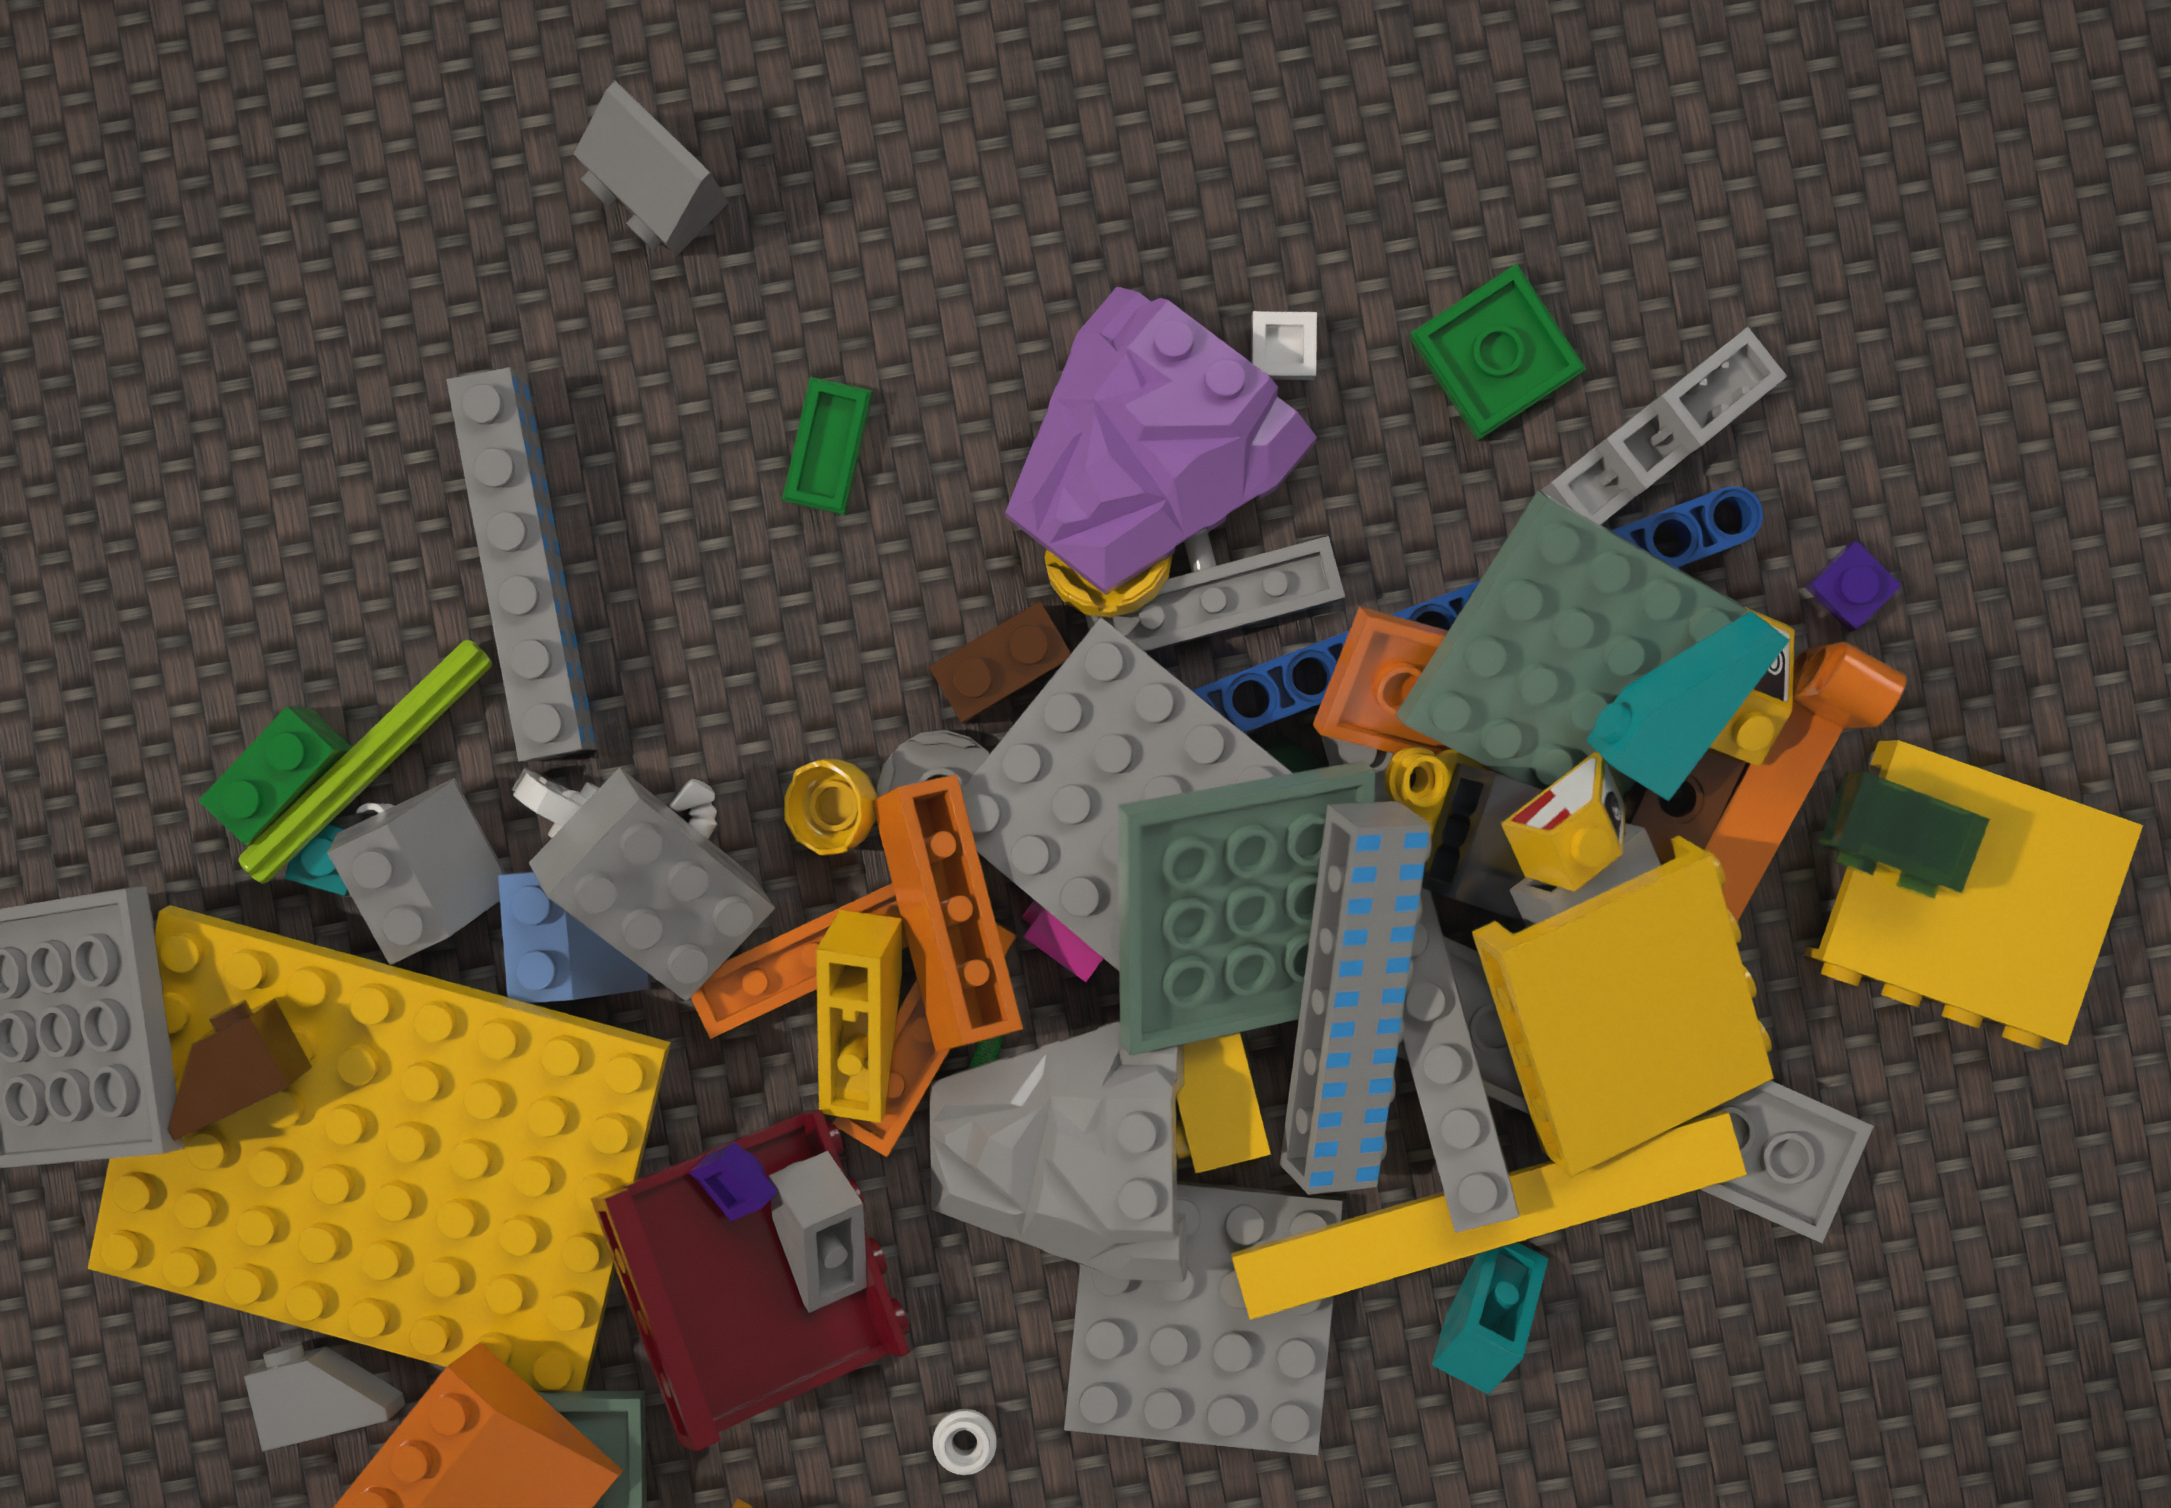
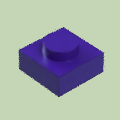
M1858 541L1848 543L1805 588L1851 632L1859 629L1902 585Z
M737 1142L706 1155L689 1172L730 1221L762 1209L778 1192L766 1178L764 1167L760 1161L751 1153L743 1150Z

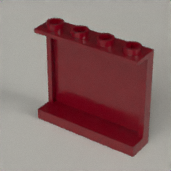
M822 1110L800 1112L590 1198L681 1446L697 1452L721 1441L719 1432L888 1354L902 1357L910 1353L904 1335L909 1333V1323L906 1314L896 1298L890 1299L882 1275L887 1273V1263L877 1241L874 1238H868L866 1230L867 1287L809 1313L802 1301L773 1222L771 1199L762 1209L730 1221L689 1173L706 1155L737 1142L743 1150L751 1153L760 1161L768 1180L769 1175L785 1169L790 1164L807 1160L826 1151L830 1153L845 1176L838 1156L843 1153L841 1136L830 1118H824ZM848 1178L847 1180L863 1202L865 1213V1203L856 1182L852 1178Z

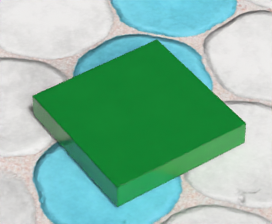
M1517 263L1412 331L1408 336L1476 441H1479L1586 370L1584 364Z

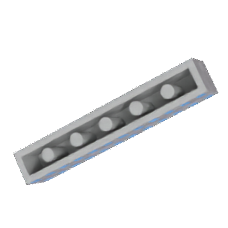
M511 367L446 379L518 761L538 762L597 750L528 380Z
M1398 801L1327 804L1280 1158L1282 1168L1308 1195L1377 1187L1380 1164L1385 1158L1387 1151L1385 1130L1389 1103L1393 1101L1395 1096L1394 1069L1397 1048L1404 1036L1402 1014L1406 987L1413 975L1411 953L1415 926L1422 914L1420 892L1424 864L1431 852L1430 823Z

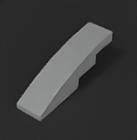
M1747 327L1542 488L1541 491L1601 525L1690 453L1704 445L1785 379L1787 375L1750 328Z

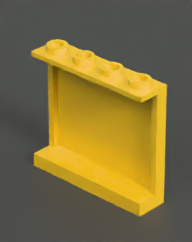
M1900 740L1878 741L1870 764L1881 769L1820 947L1819 949L1807 947L1804 956L1824 962L1820 973L1824 976L1857 987L1862 976L1885 983L1881 995L1917 1008L1920 1006L1922 997L1945 1004L1941 1016L1977 1029H1980L1983 1018L2005 1025L2001 1037L2038 1050L2041 1049L2044 1039L2068 1045L2143 825Z
M1679 835L1670 839L1676 859L1514 935L1496 921L1472 932L1541 1150L1570 1177L1774 1079L1767 1055L1772 1049L1771 1041L1766 1029L1757 1019L1752 998L1756 997L1757 994L1756 986L1752 976L1745 966L1742 965L1737 943L1741 941L1740 928L1734 916L1726 907L1721 889L1726 883L1723 868L1712 852L1699 848Z

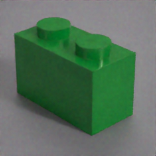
M286 706L198 802L244 845H251L338 762L352 746L311 708Z

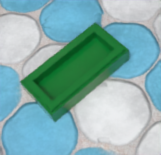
M814 377L809 378L782 497L784 503L846 516L874 395L872 390Z

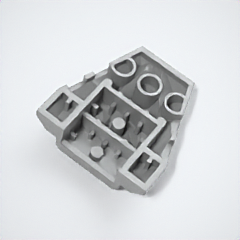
M1120 1020L1102 1025L1097 1030L1066 1040L1062 1038L1044 1044L1041 1048L1014 1057H1003L933 1080L929 1085L931 1209L1118 1279L1184 1282L1187 1278L1186 1214L1177 1213L1176 1093L1184 1086V1044L1130 1056L1120 1043Z

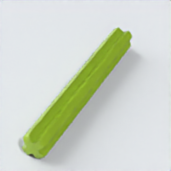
M469 639L459 644L239 856L238 861L245 872L262 884L269 882L491 668L492 661L489 656Z

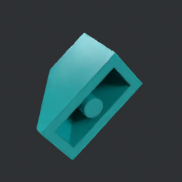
M1518 1242L1478 1253L1445 1316L1432 1366L1489 1395L1524 1357L1549 1258Z

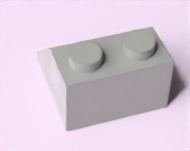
M616 81L606 89L574 152L576 158L587 170L580 180L606 206L609 207L615 199L621 202L633 214L626 222V225L653 251L663 243L677 257L729 202L712 174Z
M455 778L338 832L327 852L390 965L452 936L499 902L498 875L506 874Z

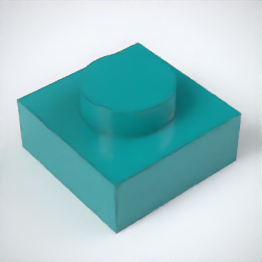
M329 823L288 863L284 879L343 896L350 895L327 854L337 833L347 829V827Z

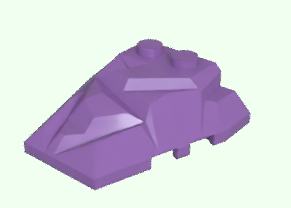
M1117 286L1077 332L1036 439L1032 444L1006 509V518L1107 595L1175 553V546L1205 528L1208 532L1226 521L1227 514L1253 498L1257 497L1258 500H1261L1277 490L1313 447L1317 437L1299 413L1277 397L1278 386L1261 369L1169 300L1159 298L1151 302L1137 291Z

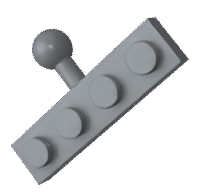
M1205 528L1184 541L1192 573L1168 579L1157 596L1137 611L1116 617L1102 618L1141 650L1148 653L1342 601L1345 599V594L1329 536L1217 566L1208 536L1209 532ZM1085 615L1089 631L1101 618L1100 616Z

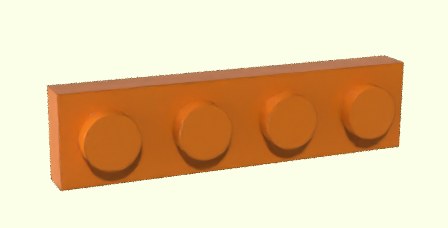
M893 883L725 961L691 996L709 1038L712 1039L816 990V949L838 911L846 910L901 918ZM902 922V949H903V948H905V947H908V942H907V938H906V934H905V930H904V926H903V922Z
M996 922L1005 957L1018 934ZM917 980L897 1012L885 1116L882 1122L877 1123L838 1116L833 1122L837 1128L885 1157L891 1154L929 1089L930 1083L934 1080L952 1049L935 1051Z

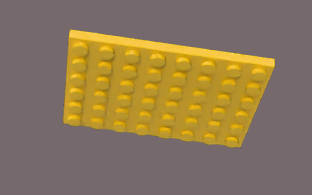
M172 905L160 910L154 938L159 973L162 980V995L168 1037L172 1049L171 1058L177 1095L192 1044L213 1029L209 1018L242 1000H246L250 1008L253 1009L275 998L312 1068L290 1087L184 1136V1149L164 1154L110 1158L88 1269L444 1367L450 1365L481 1342L534 1391H586L616 1269L590 1198L638 1179L671 1042Z

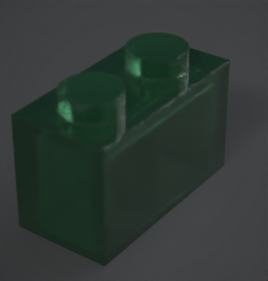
M1846 772L1819 845L1838 852L1835 863L1869 876L1874 875L1876 867L1900 875L1896 884L1897 887L1935 900L1938 890L1954 893L1963 892L1990 819L1868 772Z

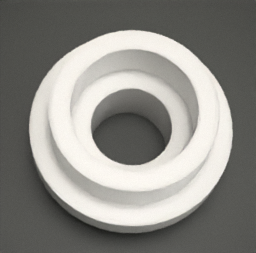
M971 1409L952 1411L940 1420L933 1436L934 1454L939 1463L952 1473L959 1475L977 1473L991 1462L995 1454L997 1444L995 1429L990 1420L978 1411ZM963 1430L972 1432L977 1439V1444L969 1450L958 1448L953 1441V1437L957 1432Z

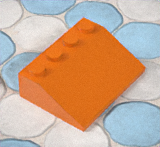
M479 1342L445 1368L333 1508H593L621 1475L623 1470Z

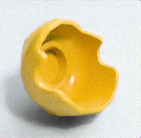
M840 759L817 760L795 770L793 781L789 784L784 796V821L795 840L817 854L824 856L845 853L865 841L874 826L876 817L873 809V800L878 798V795L869 776L855 764Z

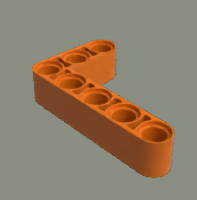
M1846 642L1807 648L1796 657L1793 670L1792 712L1761 766L1746 762L1705 850H1709L1716 856L1723 868L1726 883L1721 887L1727 909L1737 922L1843 729L1876 727L1880 725L1894 709L1905 688L1907 681L1905 674Z

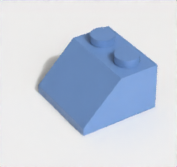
M533 871L498 875L508 998L526 1003L575 1000L651 988V976L648 972L548 898Z

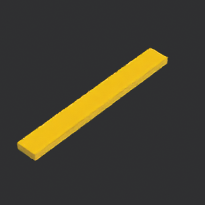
M1725 1110L1690 1119L1573 1177H1570L1552 1160L1508 1172L1520 1214L1518 1218L1455 1233L1443 1191L1230 1253L1249 1319L1252 1320L1746 1176V1169L1730 1115Z

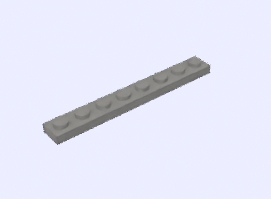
M1321 735L1329 767L1364 761L1375 770L1374 802H1391L1385 790L1384 776L1387 765L1394 756V753ZM1421 888L1422 914L1415 926L1411 953L1413 975L1406 987L1402 1014L1404 1021L1403 1041L1456 1233L1518 1218L1520 1214L1432 891Z

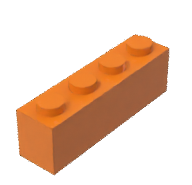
M957 774L897 787L874 799L873 809L935 1051L959 1047L1022 1030L1023 1027Z

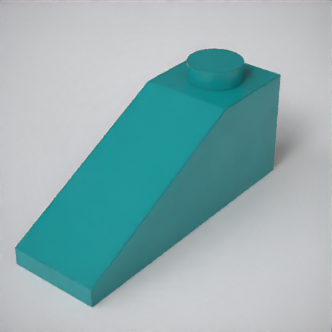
M1750 611L1624 687L1615 701L1601 711L1596 719L1594 729L1586 738V741L1612 767L1669 801L1790 639Z

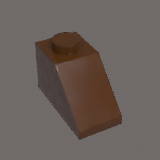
M275 998L253 1009L250 1008L246 1000H242L209 1018L213 1029L191 1046L168 1126V1131L174 1141L290 1087L312 1068Z

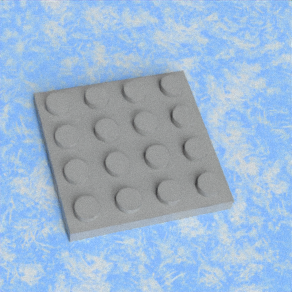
M1101 617L961 791L977 852L1120 972L1118 805L1293 773Z
M147 886L0 909V1168L164 1154L184 1149L183 1137L174 1141L168 1131L177 1093L171 1058L172 1049L168 1037L162 995V980L159 973L153 931V916L150 910Z
M1177 1181V1213L1186 1214L1187 1278L1184 1282L1122 1280L1080 1264L1064 1430L1318 1455L1334 1296L1250 1320L1230 1253L1340 1222L1343 1204L1341 1197Z

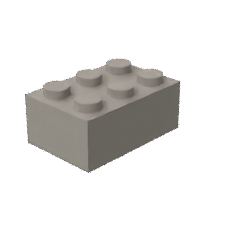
M620 767L529 862L548 898L686 1002L775 909L753 875Z

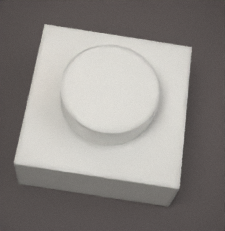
M1253 311L1251 316V363L1272 379L1314 380L1316 377L1317 312Z

